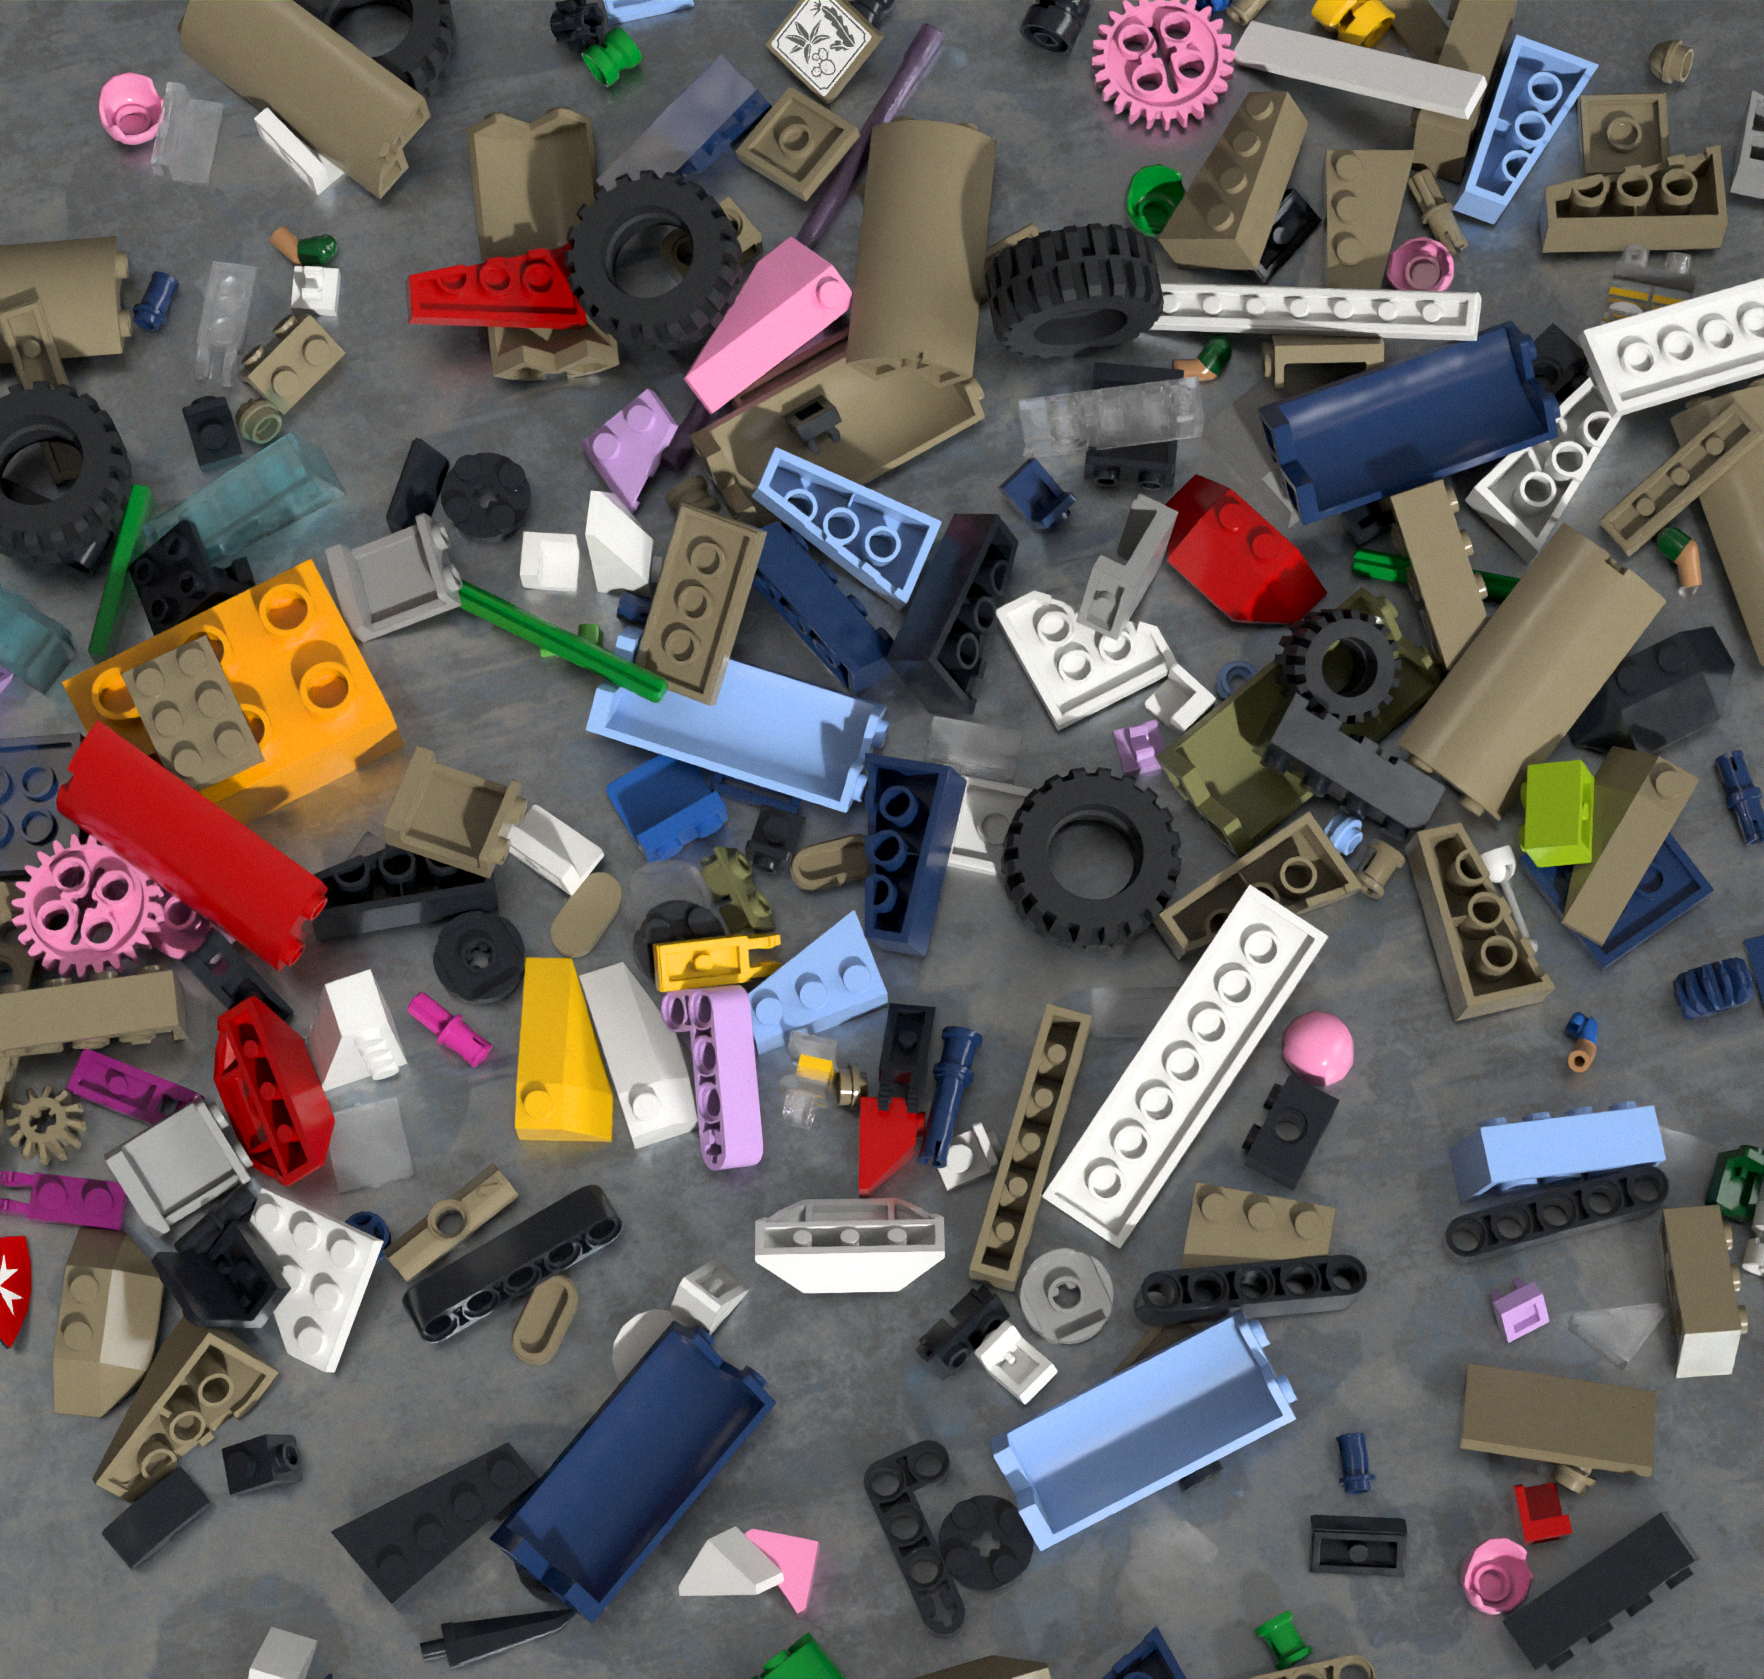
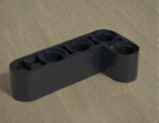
M925 1440L874 1462L865 1472L863 1482L868 1502L924 1627L935 1638L948 1639L960 1633L963 1628L965 1608L916 1497L939 1487L946 1481L949 1476L950 1458L943 1445L936 1441ZM923 1454H934L942 1461V1468L937 1474L924 1476L917 1471L915 1462ZM881 1473H891L899 1481L897 1490L887 1496L876 1493L872 1488V1481L877 1475ZM909 1516L917 1522L918 1531L913 1537L899 1539L892 1533L891 1525L898 1517ZM918 1560H930L936 1565L938 1574L934 1580L929 1583H919L914 1580L910 1571L913 1564ZM943 1585H946L948 1591H940V1599L946 1610L954 1608L957 1611L952 1615V1624L947 1627L944 1626L942 1621L933 1622L931 1620L936 1615V1606L932 1597L929 1596L925 1601H922L920 1596L935 1593Z

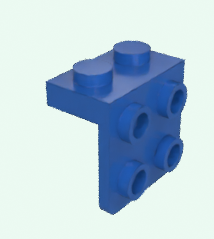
M662 754L612 781L606 787V793L610 802L648 865L657 860L664 861L673 857L683 849L685 844L698 837L705 838L718 831L723 826V823L728 820L725 803L717 790L711 791L697 766Z

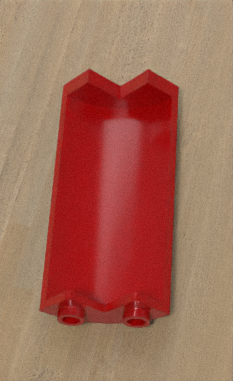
M97 720L82 741L67 768L73 775L66 784L63 783L59 787L56 800L58 812L278 972L282 970L285 964L289 967L292 966L302 955L306 947L303 940L307 934L301 926L306 919L313 921L327 903V898L324 895L328 888L325 884Z

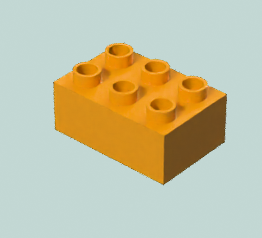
M308 559L62 682L87 734L96 721L99 720L163 766L121 673L206 635L265 761L199 791V793L243 825H247L404 746L393 714L312 559Z

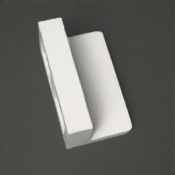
M268 107L254 118L260 137L317 195L344 174L343 171L297 138Z
M538 805L531 807L523 817L520 825L515 826L512 824L507 839L511 840L508 853L571 896L604 857V852L600 847Z

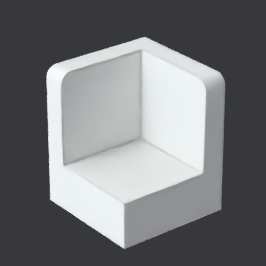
M523 531L520 578L523 589L576 591L578 588L581 554L578 535Z
M1175 663L1169 669L1168 679L1145 701V709L1179 738L1214 709L1216 697L1183 667Z

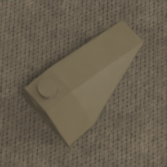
M1612 746L1594 776L1592 863L1574 864L1561 923L1601 947L1700 780L1658 755Z
M183 1316L161 1345L92 1480L96 1485L130 1503L173 1471L177 1467V1460L197 1444L203 1447L215 1438L212 1433L233 1416L238 1420L250 1411L277 1376L278 1370L226 1327H199L190 1323Z

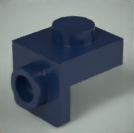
M1029 458L998 487L1027 524L1035 529H1046L1048 527L1054 529L1062 524L1071 514L1068 508L1077 500L1072 492H1063L1036 458Z

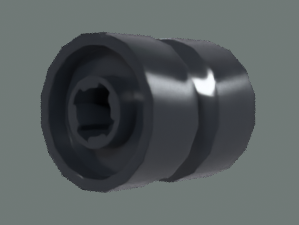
M1034 0L1036 4L1029 6L1020 26V33L1030 44L1043 51L1058 55L1069 54L1072 52L1081 32V25L1079 23L1086 20L1094 0Z

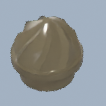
M1678 39L1658 43L1649 54V65L1652 73L1665 83L1671 84L1674 80L1684 82L1692 66L1693 48L1684 46L1683 41Z
M250 398L248 402L242 403L235 415L239 433L246 440L254 441L257 444H264L272 440L282 426V419L279 416L278 408L271 401L261 398L257 400Z

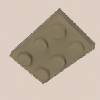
M206 635L121 673L164 768L197 792L265 761Z

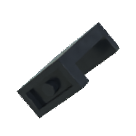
M1094 362L1084 479H1093L1095 484L1101 486H1116L1120 482L1137 483L1138 487L1146 490H1161L1165 486L1173 487L1184 370Z

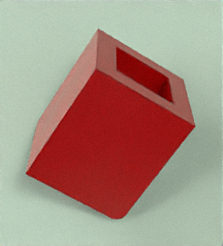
M1555 1483L1524 1487L1523 1484L1512 1486L1508 1491L1518 1540L1521 1546L1526 1547L1565 1540L1572 1534L1569 1514L1563 1515Z

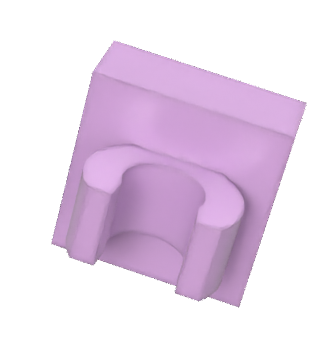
M1157 719L1112 731V738L1123 775L1126 773L1130 776H1135L1161 769L1156 756L1165 750Z
M1519 1278L1513 1279L1515 1291L1503 1297L1497 1289L1491 1291L1499 1330L1508 1343L1550 1322L1543 1293L1534 1281L1525 1284Z

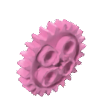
M1127 0L1122 1L1123 15L1110 11L1108 16L1110 26L1100 24L1098 36L1102 40L1093 41L1092 52L1097 56L1092 57L1091 69L1099 71L1095 74V86H1106L1102 91V100L1109 101L1116 98L1114 113L1118 114L1126 108L1129 109V123L1131 124L1140 115L1146 117V129L1152 127L1155 119H1161L1164 130H1169L1171 119L1177 118L1183 128L1187 127L1188 114L1190 113L1201 121L1204 117L1203 104L1215 110L1218 104L1216 94L1226 96L1228 84L1225 81L1232 80L1234 68L1229 64L1234 63L1235 51L1227 49L1231 46V34H1220L1223 30V19L1209 22L1212 8L1208 6L1198 12L1195 10L1196 0H1189L1186 5L1181 4L1180 0H1155L1154 2L1138 0V6L1136 7ZM1149 27L1156 29L1163 60L1170 62L1169 77L1173 86L1178 91L1175 94L1171 93L1168 87L1167 75L1162 59L1156 58L1157 44L1148 29ZM1171 30H1181L1187 36L1183 39H1173L1166 33ZM1130 42L1141 43L1145 49L1140 52H1133L1125 48V45ZM1193 68L1199 71L1201 75L1196 78H1187L1181 74V71ZM1143 81H1153L1159 85V88L1147 91L1139 87V84Z
M72 834L70 847L66 849L57 840L53 841L55 851L53 856L49 857L44 852L39 851L37 855L42 865L39 868L30 865L24 867L31 877L30 882H16L15 886L25 895L24 898L14 899L11 903L15 910L23 913L12 919L17 929H26L18 936L19 941L23 946L32 945L28 954L34 961L44 957L42 966L48 973L59 965V974L62 978H69L75 969L81 982H86L90 971L94 970L96 973L106 972V968L113 966L120 975L123 974L122 960L128 958L131 962L138 964L140 961L135 953L137 947L151 950L153 947L146 938V934L161 932V928L158 923L152 920V917L164 915L165 910L161 904L153 901L163 897L164 892L160 886L151 885L154 883L153 880L106 846L100 845V842L91 835L88 837L87 844L82 845L77 836ZM104 870L105 873L96 884L95 878L98 871ZM71 873H85L84 880L78 886L73 888L64 886L67 876ZM120 884L129 886L128 892L122 899L116 901L107 899L109 891L114 886ZM92 900H94L97 905L96 908H87L83 915L80 911L81 906L89 907ZM56 915H69V920L65 927L57 931L48 929L51 919ZM110 927L113 929L111 937L106 942L100 944L92 942V936L99 928ZM80 932L81 939L77 945H73L72 941L76 939Z

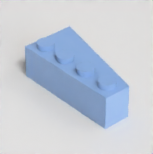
M1627 1101L1609 1106V1111L1594 1113L1593 1107H1580L1565 1112L1566 1117L1550 1118L1549 1112H1539L1522 1117V1122L1507 1124L1504 1117L1484 1120L1478 1123L1479 1129L1449 1149L1460 1204L1475 1202L1478 1196L1490 1189L1497 1188L1499 1197L1515 1195L1519 1191L1538 1185L1537 1181L1543 1180L1546 1189L1577 1182L1581 1179V1173H1586L1587 1180L1589 1181L1640 1166L1651 1165L1656 1167L1664 1162L1666 1157L1655 1107L1637 1108L1635 1101Z

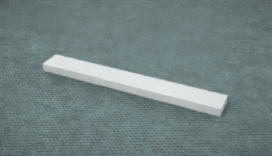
M1160 282L1164 308L1158 321L1149 330L1477 341L1482 297L1479 292Z

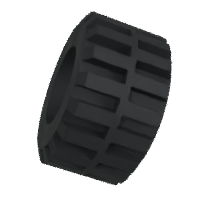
M1321 609L1320 612H1309L1303 615L1304 621H1294L1288 627L1293 634L1291 636H1282L1278 644L1284 647L1283 654H1275L1274 664H1281V673L1274 675L1276 684L1285 685L1286 689L1280 692L1283 699L1297 693L1309 701L1305 708L1307 711L1317 712L1322 715L1323 713H1329L1342 721V725L1364 722V717L1374 718L1380 713L1377 705L1388 706L1393 699L1388 694L1390 688L1398 689L1400 679L1394 678L1395 669H1402L1401 659H1394L1393 652L1399 650L1396 640L1386 639L1391 631L1385 624H1375L1376 617L1352 609ZM1340 640L1351 653L1353 672L1348 684L1341 691L1335 693L1324 680L1322 662L1328 648L1334 642Z

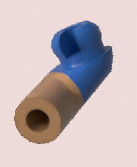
M1574 1012L1565 1028L1568 1035L1578 1038L1568 1056V1065L1576 1072H1584L1590 1067L1597 1050L1599 1025L1592 1016L1589 1019L1581 1012Z

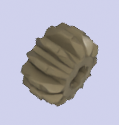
M46 1084L42 1090L41 1097H38L32 1088L27 1089L26 1097L30 1102L24 1105L20 1101H13L11 1106L20 1116L6 1119V1126L16 1131L9 1138L13 1147L23 1146L21 1156L26 1160H30L37 1154L42 1165L49 1164L52 1152H55L61 1161H66L68 1156L64 1147L69 1144L71 1147L79 1149L82 1145L73 1133H81L87 1130L86 1122L76 1119L84 1112L83 1106L79 1102L71 1103L72 1094L66 1089L56 1095L53 1086ZM51 1116L56 1124L49 1125L46 1133H42L38 1125L45 1124L47 1117Z

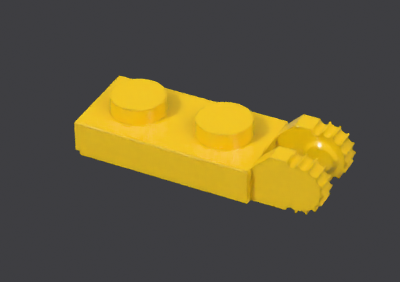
M780 933L735 934L653 944L656 990L667 992L751 982V978L771 976L782 967V962L766 960L761 963L749 964L748 950L757 948L768 949L781 945Z

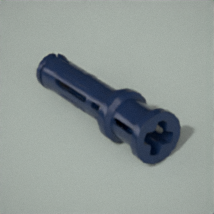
M948 1026L943 1029L941 1038L945 1043L941 1059L933 1068L932 1074L937 1085L921 1150L917 1157L918 1162L925 1166L928 1165L929 1159L933 1158L931 1168L940 1169L947 1166V1157L963 1090L973 1083L974 1073L971 1067L975 1051L982 1046L983 1037L979 1033L960 1026Z

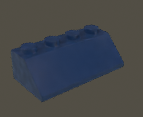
M778 521L759 528L768 532L752 585L850 695L860 697L892 670V667L885 659L894 642L893 638L882 627L876 630L865 619L868 613L864 606L854 595L850 594L846 597L835 585L838 583L837 577L824 562L821 561L816 564L806 553L809 547L797 531L791 529L787 532Z

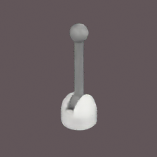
M1503 846L1480 855L1490 872L1489 879L1491 882L1500 883L1523 938H1528L1534 951L1537 952L1538 943L1528 933L1509 882L1516 869L1515 856L1511 846Z

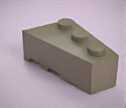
M1196 1182L1180 1269L1327 1256L1336 1208Z
M1720 1205L1663 1209L1659 1227V1240L1665 1290H1669L1674 1318H1669L1670 1334H1677L1679 1345L1677 1362L1674 1363L1675 1378L1732 1374L1741 1334H1747L1748 1318L1745 1305H1738L1735 1292L1740 1291V1273L1737 1263L1730 1264L1728 1250H1732L1733 1247L1730 1222H1722Z

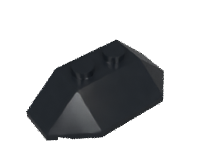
M1713 626L1678 632L1623 659L1567 734L1574 746L1585 749L1591 748L1609 753L1612 746L1648 754L1655 753L1720 720L1735 663Z

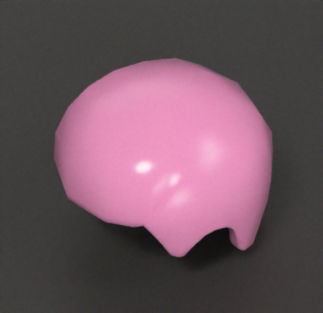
M126 72L112 76L101 87L98 100V117L104 130L115 141L128 145H138L152 140L163 128L166 111L164 109L165 101L155 90L150 78Z
M1419 237L1406 240L1389 254L1387 272L1385 274L1393 290L1447 291L1453 281L1455 265L1452 254L1441 242L1427 237Z
M1313 1010L1294 1018L1284 1030L1282 1038L1283 1056L1286 1063L1298 1075L1300 1080L1310 1085L1328 1086L1343 1079L1352 1067L1354 1055L1353 1039L1346 1025L1334 1014Z
M1507 1537L1488 1538L1468 1552L1461 1564L1460 1583L1469 1603L1476 1607L1478 1611L1488 1615L1508 1614L1526 1601L1534 1575L1529 1569L1526 1560L1527 1551L1523 1546Z

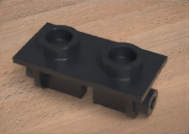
M984 1285L977 1291L972 1288L949 1311L951 1316L959 1322L954 1328L942 1318L918 1340L921 1345L915 1349V1352L927 1364L930 1362L941 1380L947 1378L952 1372L961 1369L968 1361L970 1354L982 1344L986 1335L996 1330L1010 1317L996 1293L992 1294Z

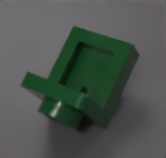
M1741 1145L1739 1149L1718 1153L1705 1205H1720L1722 1214L1740 1223L1752 1221L1764 1178V1150L1751 1145Z

